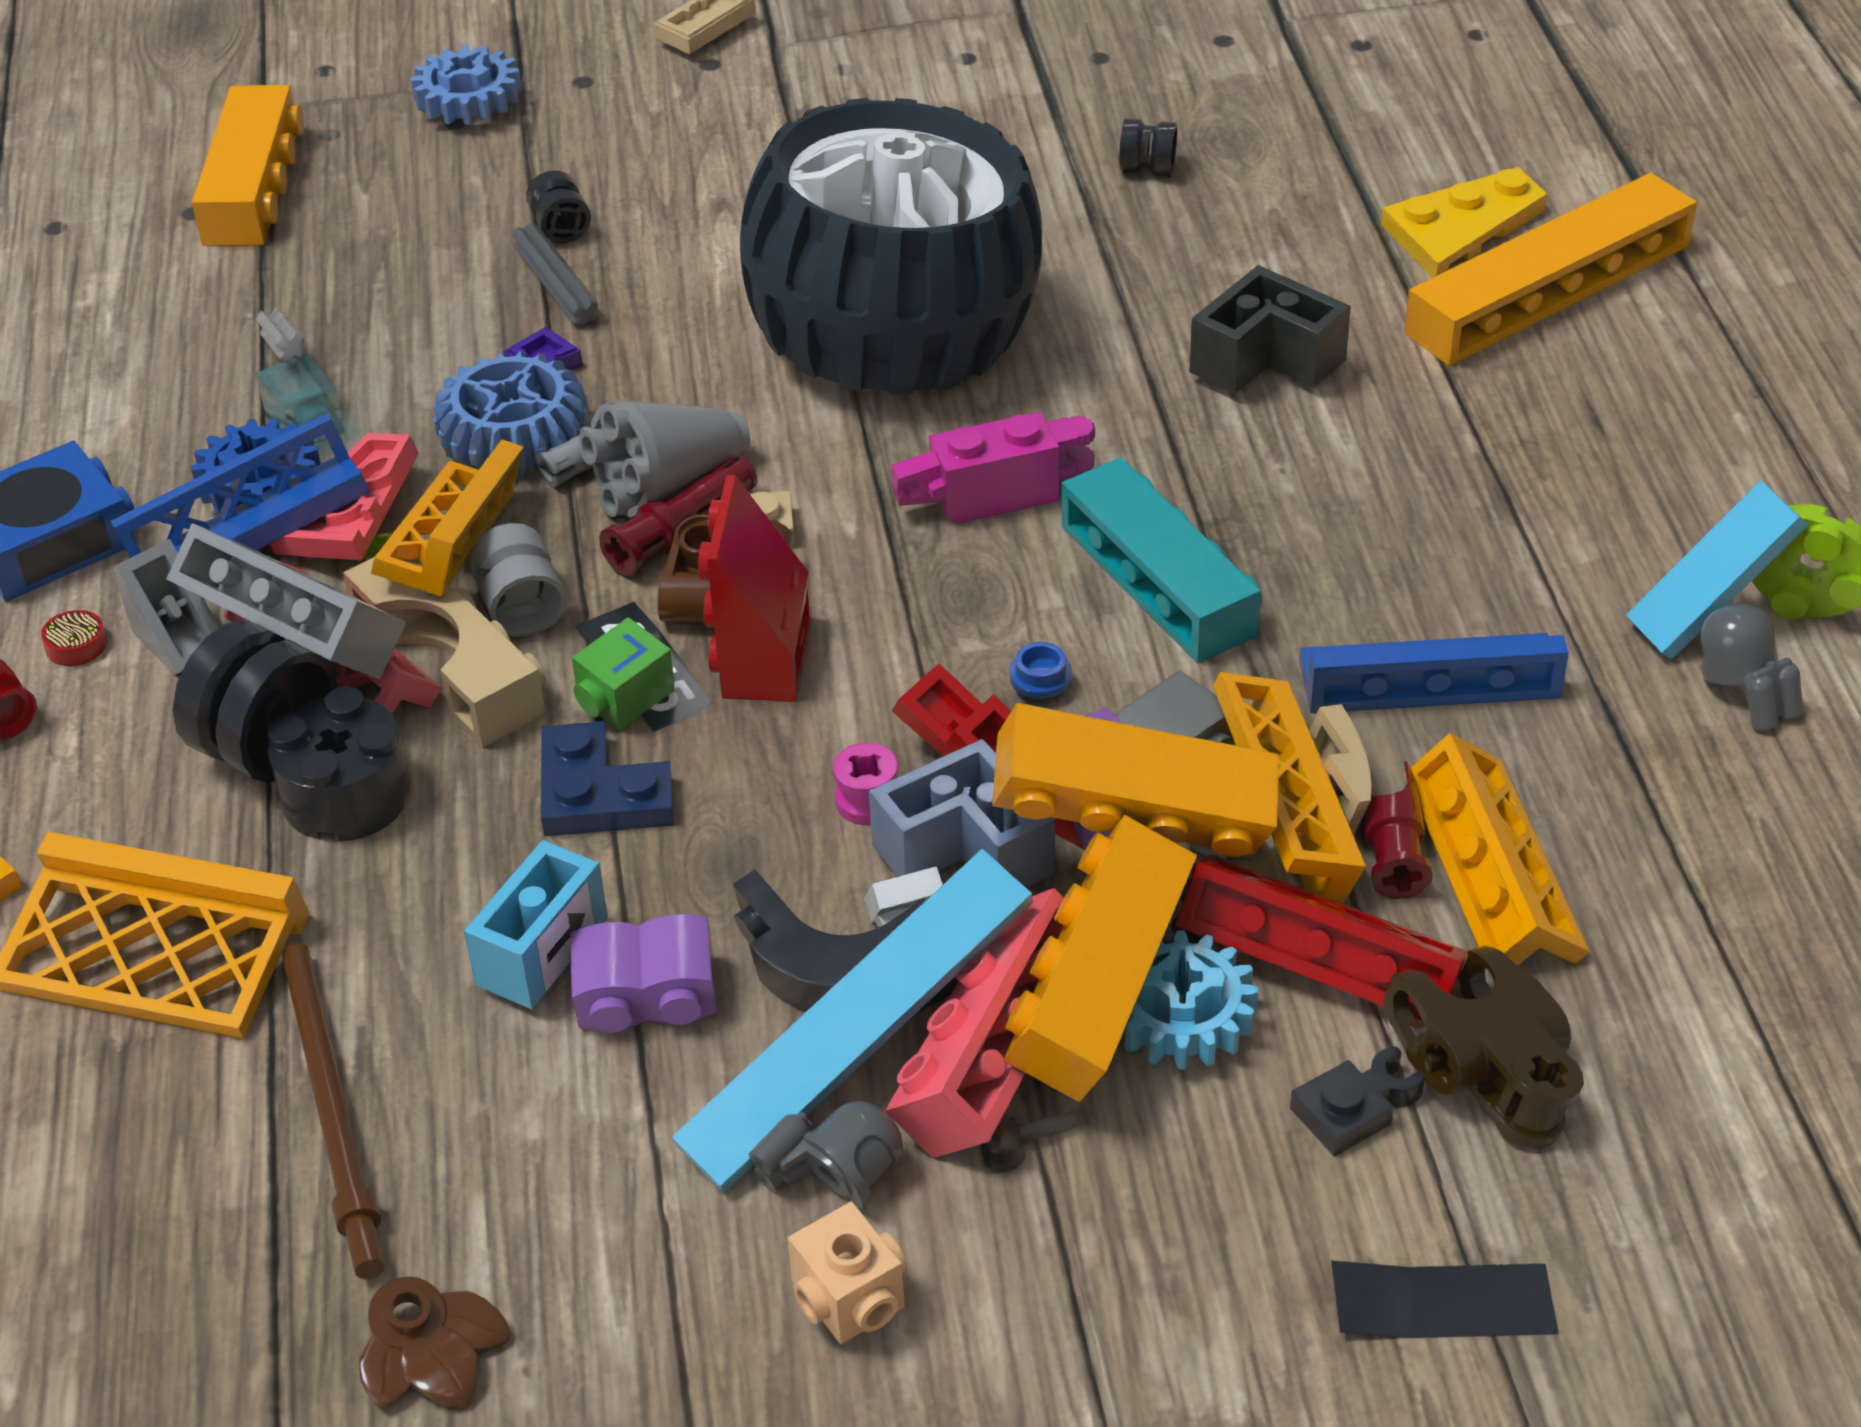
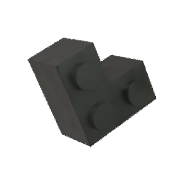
M1257 265L1192 318L1189 372L1234 394L1267 366L1311 387H1316L1346 361L1351 306Z

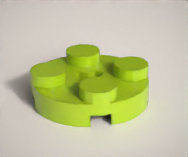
M1815 504L1789 505L1808 526L1752 580L1755 587L1765 598L1771 601L1773 611L1780 617L1788 620H1799L1805 616L1816 618L1833 617L1861 607V525L1849 517L1846 518L1845 523H1842L1836 518L1825 516L1828 509L1826 507ZM1801 554H1808L1812 561H1823L1825 564L1821 568L1808 567L1800 561Z

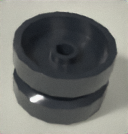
M247 620L226 623L205 637L189 657L176 685L172 709L176 732L187 746L211 758L225 761L230 768L254 780L273 783L275 779L268 756V726L277 717L288 715L294 709L308 702L324 698L330 691L338 688L336 671L328 659L294 642L285 640L284 637Z

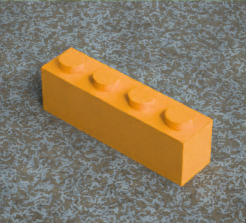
M290 85L230 86L191 202L202 246L264 245L270 224L277 223V200L279 194H285L287 189L286 170L288 164H294L296 136H301L304 131L303 110L301 105H294Z
M1016 703L997 736L992 806L1014 810L1017 815L1027 819L1040 820L1053 817L1079 822L1084 828L1095 832L1112 831L1121 818L1126 815L1176 844L1184 842L1211 847L1215 853L1228 857H1239L1247 854L1254 855L1277 828L1279 754Z
M1126 815L1121 818L1108 837L1099 832L1094 835L1078 864V869L1087 873L1082 886L1076 883L1071 886L1055 915L1054 920L1064 925L1058 939L1052 936L1047 939L1031 968L1030 974L1040 979L1034 993L1027 990L1024 991L1006 1023L1005 1029L1015 1035L1005 1055V1062L1078 1102L1084 1098L1109 1067L1196 860V854Z

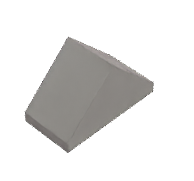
M169 538L114 566L113 570L132 632L175 676L183 672L189 657L205 637L220 628L203 597L166 579L178 554Z

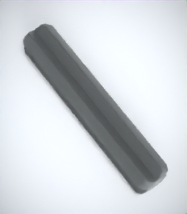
M529 223L524 229L517 227L513 233V237L516 239L514 247L576 326L581 327L588 321L594 323L599 317V312L596 310L598 302L541 229L532 223Z

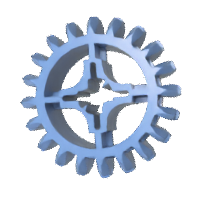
M523 350L513 357H504L499 352L498 358L488 361L478 357L476 366L458 367L457 377L444 379V389L435 393L436 403L434 405L435 416L433 421L436 435H439L446 457L455 458L457 463L478 470L502 439L524 446L518 473L523 477L526 470L547 466L544 461H542L543 464H538L536 462V455L543 451L547 452V450L578 436V430L588 424L586 393H583L582 384L577 379L576 372L566 370L563 361L554 360L548 362L544 353L528 358Z

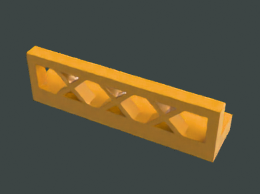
M501 439L479 470L450 460L374 557L371 574L442 597L468 560L472 545L483 533L491 528L512 498L524 446ZM456 484L465 487V489L461 491ZM448 510V512L445 515H443L440 511ZM421 535L430 536L429 539L424 540ZM418 559L423 564V567L405 562L403 560Z
M1220 672L1213 684V688L1236 746L1279 754L1277 828L1271 835L1286 873L1299 874L1305 890L1343 904L1365 870L1366 865L1289 682ZM1242 698L1251 699L1253 701L1249 706L1242 700Z
M1452 733L1447 734L1419 759L1411 769L1417 783L1422 817L1478 947L1489 946L1496 948L1517 965L1521 964L1539 948L1573 964H1577L1590 953V950L1502 760Z

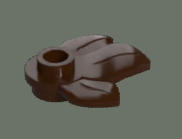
M417 1277L393 1279L377 1290L369 1305L368 1321L373 1335L360 1356V1380L366 1393L379 1409H385L393 1405L407 1393L411 1386L434 1402L457 1409H467L472 1402L478 1374L476 1352L495 1349L509 1342L511 1337L510 1329L500 1311L485 1298L473 1292L440 1293L431 1283ZM402 1303H413L420 1308L422 1313L412 1321H403L394 1315L393 1310Z

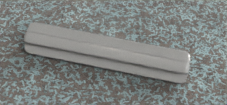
M277 307L274 308L270 315L262 310L256 318L262 327L260 334L277 357L288 364L294 355L303 360L308 353V349L302 343L304 335L286 313Z

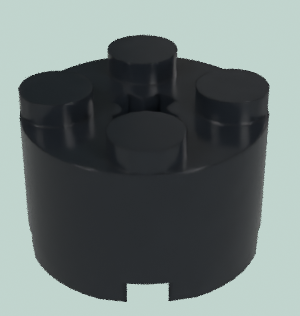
M350 686L335 688L326 697L308 702L294 709L288 715L279 716L268 726V756L282 809L289 824L299 833L319 839L317 832L338 833L340 841L357 840L384 829L403 810V798L407 790L410 791V778L397 722L387 708L373 700L364 698L363 693L359 689Z

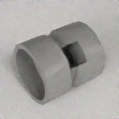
M507 523L491 528L476 540L471 547L468 557L469 565L478 590L482 593L483 602L491 621H498L511 637H528L540 634L552 627L563 615L567 598L564 586L557 570L551 564L552 559L539 533L534 528L525 524Z

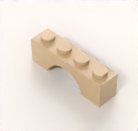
M374 557L343 572L349 595L406 621L396 646L411 644L429 645L453 654L449 661L440 669L449 715L482 748L546 714L542 687L546 685V677L540 663L531 653L523 654L511 643L507 632L498 621L493 620L490 622L478 611L475 602L466 590L462 588L456 590L450 584L442 597L373 575L371 570ZM418 559L403 560L405 562L423 567V564Z

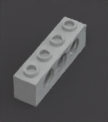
M193 523L166 578L328 660L377 679H381L406 625V621L252 548Z

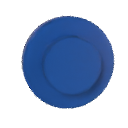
M1034 642L1025 645L1018 651L1016 658L1010 665L1011 685L1018 693L1029 698L1047 699L1058 696L1068 689L1072 681V666L1069 660L1066 658L1063 650L1052 643Z

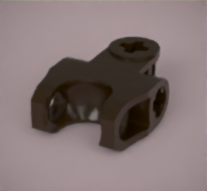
M1481 946L1467 952L1466 963L1458 975L1461 986L1460 991L1464 998H1458L1444 992L1421 971L1407 969L1394 973L1383 999L1386 1014L1404 1047L1408 1060L1424 1077L1428 1085L1442 1095H1449L1468 1088L1492 1117L1498 1129L1507 1138L1522 1146L1540 1148L1550 1146L1558 1141L1566 1124V1108L1577 1100L1584 1085V1078L1577 1062L1566 1054L1571 1043V1030L1566 1014L1541 983L1521 969L1502 951L1489 946ZM1485 969L1494 978L1495 987L1493 991L1489 989L1486 982ZM1409 996L1416 1005L1424 1025L1419 1023L1412 1014L1409 1006Z

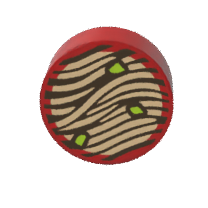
M72 610L60 613L48 620L41 630V638L46 656L49 660L59 665L76 666L88 663L97 658L104 651L107 644L101 618L85 610Z

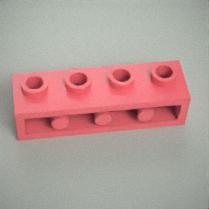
M1055 888L1032 896L1033 903L956 975L958 983L948 1001L933 1013L927 1023L929 1034L919 1052L907 1061L897 1076V1082L900 1085L885 1112L932 1159L989 1142L1025 1075L1024 1071L1004 1061L1015 1035L1005 1029V1026L1024 991L1027 990L1034 993L1040 979L1030 974V971L1041 948L1050 936L1058 939L1064 926L1054 920L1057 910L1064 899Z

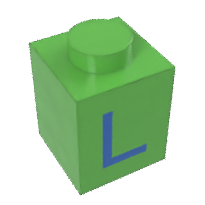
M629 617L572 657L576 684L574 695L577 702L590 716H600L619 732L639 718L645 711L675 691L671 649Z

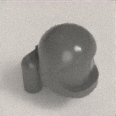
M1729 604L1716 609L1708 615L1701 628V644L1704 656L1701 666L1703 678L1711 683L1743 688L1749 705L1751 724L1755 729H1771L1779 724V718L1792 719L1801 716L1804 711L1800 670L1792 663L1790 658L1778 661L1774 627L1769 616L1760 608L1749 604Z
M853 1101L837 1108L814 1131H811L814 1126L808 1120L805 1113L786 1115L749 1152L750 1159L757 1166L753 1170L755 1176L769 1190L775 1192L784 1182L791 1184L806 1174L813 1172L839 1195L845 1196L858 1209L862 1210L872 1200L870 1187L901 1159L903 1142L898 1126L884 1110L868 1101Z

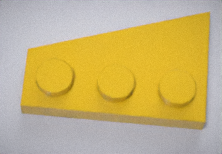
M1520 167L1504 169L1496 174L1469 182L1457 183L1449 188L1422 196H1414L1405 201L1382 207L1381 225L1433 278L1449 270V264L1460 257L1468 261L1481 253L1482 243L1491 237L1504 238L1545 211L1547 193Z

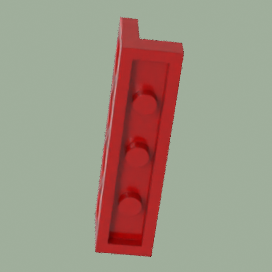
M1212 854L1197 863L1175 925L1178 928L1202 937L1206 934L1213 936V941L1228 947L1232 946L1238 951L1384 1006L1383 999L1393 974L1407 969L1425 973L1439 988L1451 994L1468 952L1467 950ZM1409 996V1006L1412 1014L1416 1019L1422 1021L1416 1005Z

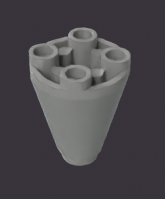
M613 400L597 408L591 421V429L582 431L580 434L579 447L584 461L588 465L593 466L596 480L600 487L601 505L605 513L610 517L624 515L631 518L636 516L637 509L649 501L661 503L667 501L679 491L719 468V466L726 463L736 455H739V457L745 456L750 448V432L742 415L734 411L728 412L721 408Z

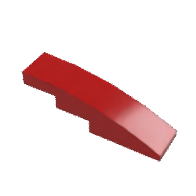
M938 663L898 699L892 712L944 757L981 739L996 753L998 732L1011 713V710L994 694L982 704ZM1054 818L1055 834L1085 850L1077 836L1074 821Z

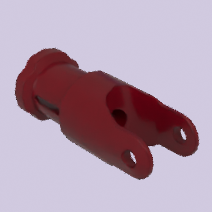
M1404 761L1407 778L1405 788L1388 795H1371V801L1362 818L1365 842L1368 848L1375 853L1376 864L1371 869L1372 885L1378 893L1385 894L1393 899L1409 898L1420 894L1425 887L1430 885L1433 875L1428 859L1421 854L1420 845L1425 837V828L1417 783L1407 761Z

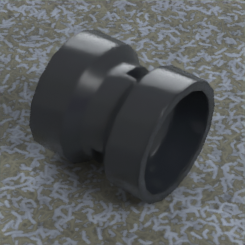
M1125 118L1120 138L1119 169L1136 172L1140 167L1152 168L1156 174L1172 175L1177 150V123L1161 121L1156 126L1145 125L1141 119Z
M547 171L536 176L529 184L526 191V202L533 215L537 218L542 232L548 239L558 243L572 242L586 232L591 222V212L571 176L562 171Z

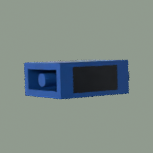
M74 440L0 471V596L5 602L125 549L111 521L135 509L132 500L122 486L113 488L110 477L101 460L97 456L89 459Z

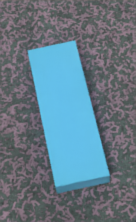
M1760 480L1626 616L1661 653L1672 660L1701 632L1703 622L1708 615L1716 609L1728 605L1808 524Z

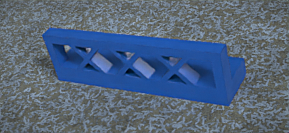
M325 413L112 520L111 523L130 558L142 553L131 532L153 520L172 525L167 539L170 538L177 552H179L188 533L187 531L182 534L183 529H189L192 523L249 548L258 550L370 493V490L361 472L351 460L331 418ZM324 435L335 457L314 468L296 464L302 446ZM285 455L284 460L278 459L279 457ZM261 466L279 470L272 489L260 495L242 490L249 472ZM291 474L298 475V476H296V477L290 479ZM232 481L230 487L225 486V484ZM207 493L226 498L219 516L207 522L188 517L195 499ZM238 501L244 502V503H242V504L236 506ZM178 508L176 514L170 513L171 511Z
M1548 633L1305 647L1300 648L1299 662L1310 713H1317L1320 707L1342 704L1345 711L1557 699L1562 696L1569 651L1564 635L1549 636Z

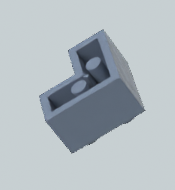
M983 739L869 790L872 846L898 877L936 866L938 871H941L962 860L967 863L983 849L1025 888H1028L1055 875V819L1053 817L1040 820L1027 819L1017 815L1014 810L992 806L996 753Z

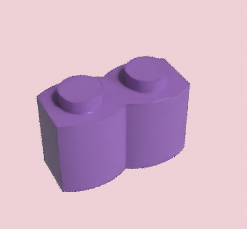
M692 914L668 915L646 921L640 925L623 922L599 923L570 933L572 1000L579 1028L603 1033H616L639 1025L647 1020L684 1025L717 1012L713 946L708 917Z

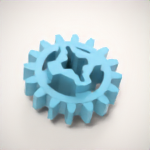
M1177 930L1174 943L1165 944L1162 940L1123 1031V1033L1125 1032V1049L1130 1053L1142 1046H1146L1149 1048V1063L1153 1065L1160 1062L1165 1054L1174 1056L1178 1069H1186L1188 1056L1198 1055L1207 1066L1214 1065L1215 1049L1218 1047L1230 1054H1235L1238 1051L1239 1035L1251 1036L1254 1014H1257L1258 987L1252 985L1253 969L1251 965L1236 966L1237 950L1232 946L1223 949L1219 953L1213 951V936L1206 934L1200 939L1198 944L1188 943L1185 931ZM1179 994L1183 996V1004L1179 1002Z

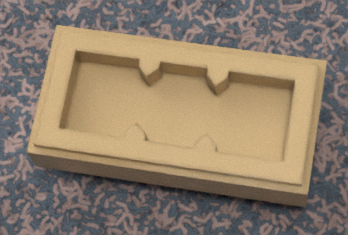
M690 0L653 23L655 38L691 54L756 13L755 0Z

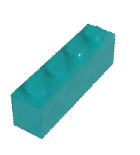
M1120 457L1062 482V528L1197 664L1258 636L1262 595L1256 581L1251 576L1243 574L1225 557L1221 548L1214 541L1208 540L1188 521V518L1180 508L1173 507L1155 490L1153 484L1145 475H1140Z

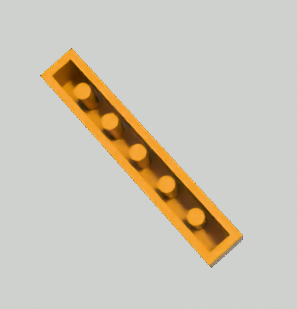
M1650 172L1410 288L1404 334L1442 362L1451 366L1689 247L1697 201Z

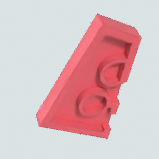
M367 433L348 454L361 472L370 493L270 543L274 554L303 556L305 558L319 557L362 561L419 454L409 434Z

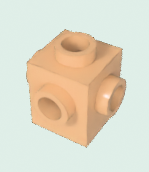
M852 1201L787 1237L795 1298L809 1321L813 1324L823 1321L840 1344L863 1331L872 1332L886 1325L897 1311L904 1308L903 1274L907 1272V1262L898 1243L889 1233L883 1232L878 1234Z

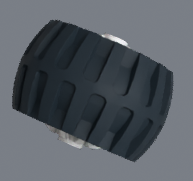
M868 98L850 99L844 104L824 107L823 105L805 111L803 117L794 123L786 122L776 132L758 162L751 178L742 213L740 231L741 269L752 313L768 345L778 356L785 355L795 363L799 371L813 378L820 376L837 382L842 388L861 392L863 389L889 391L890 395L912 394L916 390L937 388L940 391L958 386L961 380L973 374L977 376L982 375L995 364L1001 354H1004L1017 335L1032 303L1040 273L1042 258L1041 212L1036 189L1024 155L1017 145H1010L1003 138L1002 132L987 122L980 123L965 116L963 111L947 106L939 108L917 103V100L895 98V101H869Z

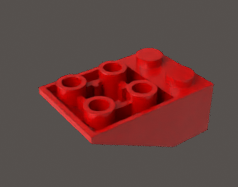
M726 475L721 500H711L709 507L708 530L709 536L712 539L711 542H701L698 559L700 580H709L710 589H707L704 599L705 627H714L715 635H712L709 646V669L712 673H719L721 693L724 699L796 702L812 621L809 572L736 475Z

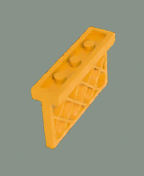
M47 831L36 853L44 867L0 953V991L244 1039L289 935H301L310 912L294 877ZM56 890L82 895L86 905L49 923L45 913ZM126 904L143 906L147 917L110 935L102 916ZM189 915L206 920L209 929L174 947L171 946L163 928ZM214 920L221 921V923L216 925ZM95 921L103 939L66 957L58 939ZM250 927L268 930L260 947L234 959L225 940ZM156 932L165 951L128 970L119 951ZM50 943L58 962L33 975L16 972L25 955ZM218 944L228 963L190 982L181 963ZM112 955L121 974L95 987L79 984L75 976L76 972ZM172 967L175 968L183 984L182 987L157 1000L141 996L137 985ZM249 972V975L245 980L243 975ZM67 978V979H68V982L61 981V980ZM237 979L242 991L231 1014L204 1009L199 1000L200 997ZM129 990L131 994H126L123 992ZM192 1002L194 1007L186 1006V1004Z

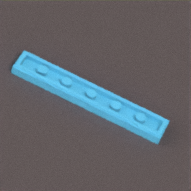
M981 849L672 1136L675 1145L724 1194L755 1165L748 1155L749 1152L784 1116L789 1114L798 1115L801 1112L808 1115L1018 918L1033 903L1032 893L985 850Z

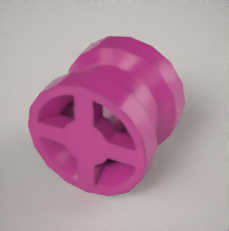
M876 743L854 744L842 750L834 759L833 778L836 783L835 805L838 813L852 823L871 825L869 790L898 778L897 759L895 754L887 747Z

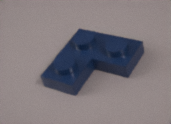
M605 721L542 726L541 822L544 836L674 825L673 780L670 761L608 766V737Z

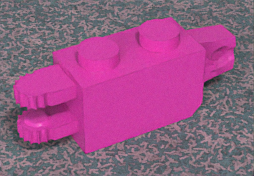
M1035 412L929 435V452L892 464L891 484L893 493L899 506L940 502L947 517L957 523L1059 501L1060 480L1073 478L1078 474L1093 469V466H1095L1094 451H1091V447L1085 446L1093 442V438H1095L1094 422H1091V419H1086V416L1080 417L1079 415L1077 417L1071 416V418L1064 417L1045 421L1041 412Z

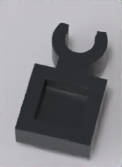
M1397 1046L1388 1047L1379 1051L1374 1056L1371 1068L1363 1073L1350 1060H1347L1292 1090L1290 1109L1335 1157L1392 1124L1393 1108L1406 1107L1417 1102L1423 1094L1425 1080L1419 1071L1404 1079L1390 1076L1400 1069L1402 1051Z

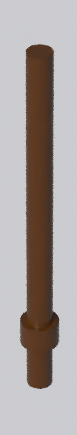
M295 943L283 950L282 959L337 1193L332 1200L334 1219L339 1234L347 1237L355 1275L361 1279H371L379 1276L385 1268L376 1232L381 1223V1216L374 1191L365 1186L309 948L304 944Z

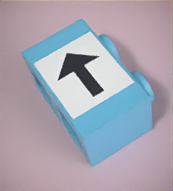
M542 840L464 930L475 985L532 1010L571 963L570 933L589 925L604 923L608 918L600 863Z

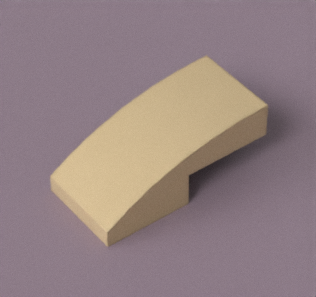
M1342 704L1323 706L1319 708L1309 732L1354 836L1371 801L1370 767L1360 736Z

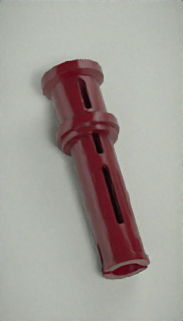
M736 455L713 472L679 491L667 501L662 503L649 501L637 509L636 517L621 526L612 524L605 528L599 535V544L605 559L615 571L622 575L630 576L641 569L643 560L658 551L666 553L671 550L675 530L679 523L694 515H709L711 500H721L726 475H736L747 491L755 488L757 485V475L752 464L746 458L742 457L740 459L739 455Z

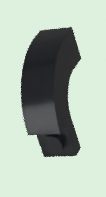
M755 869L733 883L740 911L734 915V919L741 933L750 943L749 948L759 980L782 1001L803 1012H807L926 901L923 898L877 929L854 935H835L821 932L802 922ZM956 976L919 1011L936 1004L952 994L958 983Z

